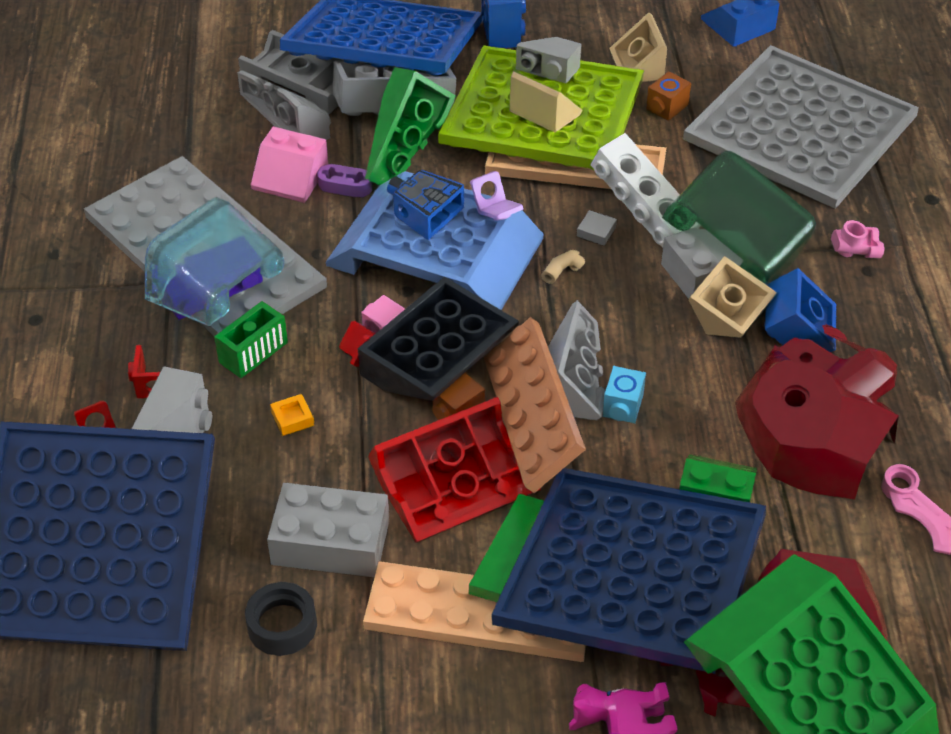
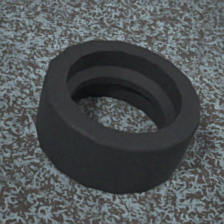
M288 582L271 583L258 589L248 600L245 609L248 635L255 647L264 653L277 656L294 654L305 648L314 638L317 628L314 599L301 586ZM276 606H293L303 613V620L289 631L272 632L260 626V617L267 610Z

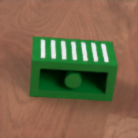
M263 301L258 303L214 336L218 362L239 378H243L288 343L285 316Z

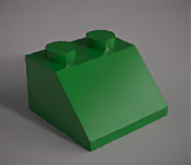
M689 454L686 458L679 489L750 502L757 468Z

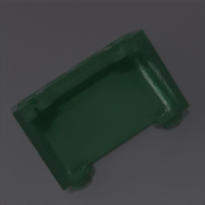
M732 151L721 152L670 204L662 216L665 221L680 231L689 230L696 222L699 223L744 260L740 265L741 268L765 285L774 281L795 261L816 230V221L810 212Z

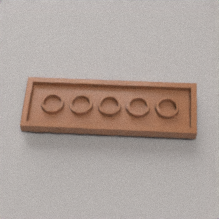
M530 317L522 325L517 326L512 334L503 342L492 348L488 355L484 357L495 395L501 402L502 417L524 486L535 493L583 453L586 448L540 324Z

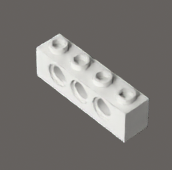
M626 133L599 148L591 163L595 173L607 183L615 196L628 207L635 219L642 223L657 244L663 247L664 237L691 228L699 229L703 220Z

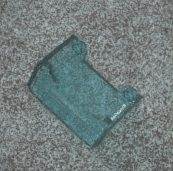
M215 197L156 236L150 242L145 254V300L211 326L220 317H224L228 313L231 304L229 299V290L259 267L262 276L269 279L273 278L283 270L285 259L281 249L230 202Z

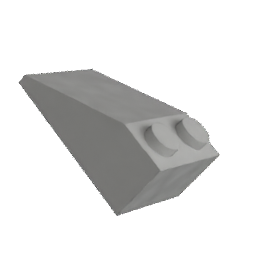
M691 228L664 237L661 265L688 299L724 256L758 280L773 274V270L741 232Z
M163 367L132 429L191 433L208 431L212 423V412L208 409V390L204 387L202 374Z

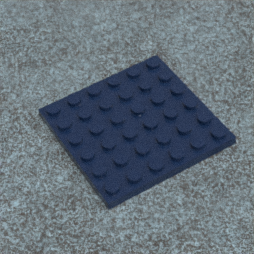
M1 421L0 639L187 651L214 451V435L208 433Z
M563 468L557 473L491 614L492 625L705 671L684 641L740 597L766 516V505Z

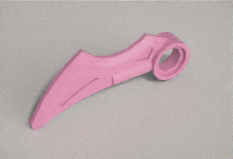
M903 464L890 466L885 472L881 488L886 497L891 499L895 511L913 517L926 527L932 538L933 551L951 555V517L918 490L920 479L914 469ZM902 478L908 482L910 487L898 488L894 486L891 480Z

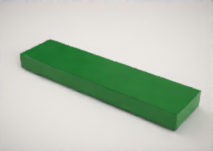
M522 494L517 496L469 583L468 594L494 602L498 601L544 500Z

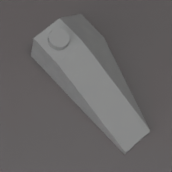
M243 70L237 72L240 94L275 127L326 140L330 138L329 125L331 120L325 110H321L315 103L250 73Z
M577 300L571 305L548 348L573 416L598 420L602 417L605 389L599 387L598 380L603 375V367L597 363L596 353L601 350L598 322Z

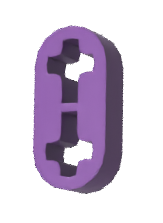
M328 164L322 166L317 173L319 188L328 193L364 197L371 193L373 187L372 182L365 179L367 170Z

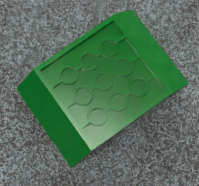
M795 554L787 558L684 641L707 674L722 668L771 734H939L936 703L835 574Z

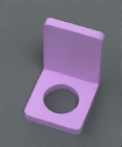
M492 171L470 181L479 214L498 221L509 218L511 214L523 210L522 204L506 200L499 172ZM487 181H491L495 186L494 195L489 199H485L481 195V187Z

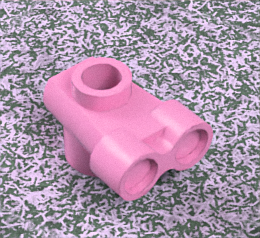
M850 220L844 224L842 230H834L832 233L831 241L834 250L842 256L851 257L853 254L865 255L866 258L880 259L884 254V244L879 241V231L876 227H865L858 221Z

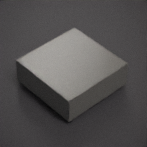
M589 210L577 228V237L605 245L616 228L617 219Z

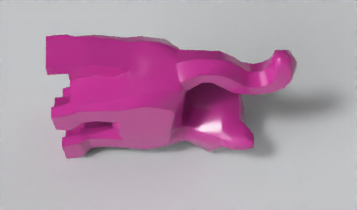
M666 682L656 684L653 691L649 692L627 688L605 692L595 689L588 684H582L577 688V693L573 700L574 718L569 723V730H576L603 720L606 721L608 734H674L678 729L673 715H666L661 722L655 724L647 723L646 720L647 717H657L664 714L663 702L669 700Z

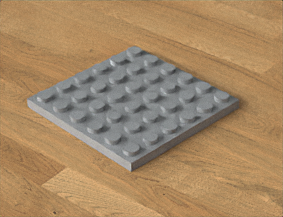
M770 45L684 130L683 140L836 209L916 118L919 107Z

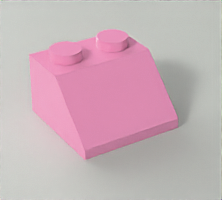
M273 126L260 144L251 189L305 203L318 183V170L322 166L328 165L326 139Z

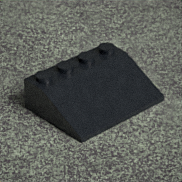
M443 277L358 348L360 376L384 391L433 401L519 325V320L450 279Z

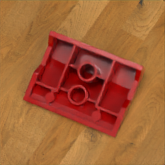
M498 397L375 445L368 456L383 491L388 495V499L415 543L515 502L519 494L526 496L534 494L524 486L507 429L502 421L501 402Z

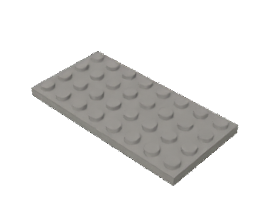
M183 156L84 208L86 218L157 284L158 274L242 237L260 259L263 282L191 314L213 336L217 335L261 301L279 313L284 314L327 288V279Z

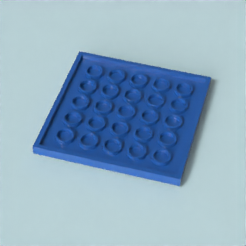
M320 0L280 39V50L289 51V54L294 56L311 54L316 55L318 59L322 60L339 58L350 64L367 62L371 63V66L378 68L395 66L413 71L415 69L423 70L429 75H441L447 72L482 23V12L395 0Z

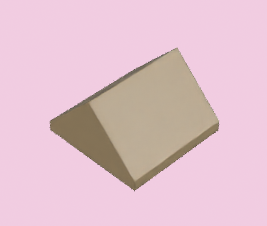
M647 13L609 48L616 66L644 70L642 82L658 80L665 74L667 46L653 15Z
M513 71L510 87V112L553 132H557L580 116L582 109L562 93Z
M724 256L690 296L689 302L706 334L741 338L777 292Z

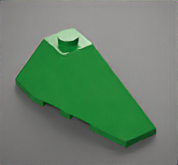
M394 67L382 96L365 179L379 186L406 171L411 165V159L419 149L423 150L428 144L427 139L435 129H440L445 123L456 95L416 71Z

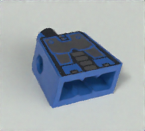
M424 170L417 171L407 181L395 176L387 185V192L393 195L395 216L427 240L434 236L464 208V184Z

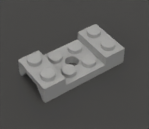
M274 30L268 34L264 51L253 60L242 55L238 58L240 71L243 70L265 81L271 80L306 96V99L315 103L328 114L339 106L333 94L334 60L343 59L332 58L322 60L318 59L316 55L311 54L303 56L291 55L289 51L280 50V39L284 34Z

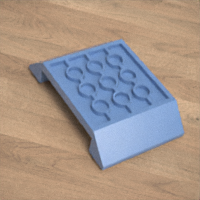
M404 171L397 175V177L407 181L414 174ZM388 180L378 186L326 261L327 267L353 275L362 262L367 261L435 283L446 277L502 310L542 242L544 234L522 210L511 214L509 218L498 221L479 214L473 191L464 188V208L434 236L427 240L395 216L393 195L387 192V185L390 181ZM481 193L482 197L485 199H489L492 197Z

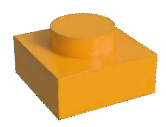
M302 394L270 404L271 413L282 436L314 426L313 415Z

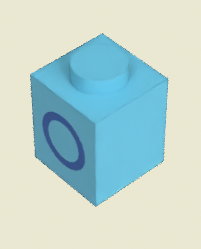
M613 366L604 395L603 417L630 423L636 422L644 395L646 372Z

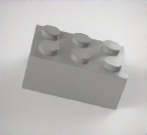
M283 483L267 538L271 565L375 577L378 562L381 561L389 525L388 495Z

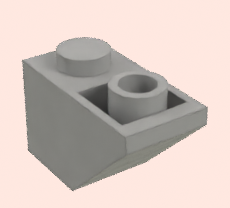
M559 37L520 42L516 48V70L567 83L580 68L581 43Z

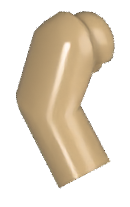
M577 250L567 251L554 257L541 274V277L546 283L553 284L563 269L569 266L571 270L577 271L584 265L585 259L579 255L580 252Z

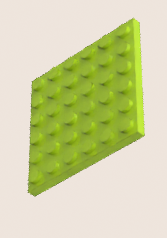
M483 45L438 134V143L451 147L476 149L480 152H494L505 154L509 157L518 156L534 159L539 162L548 161L565 166H577L594 170L591 163L599 148L624 133L643 81L644 70L580 60V68L567 83H562L516 70V50ZM513 71L562 93L582 109L580 116L557 132H553L510 112V87Z

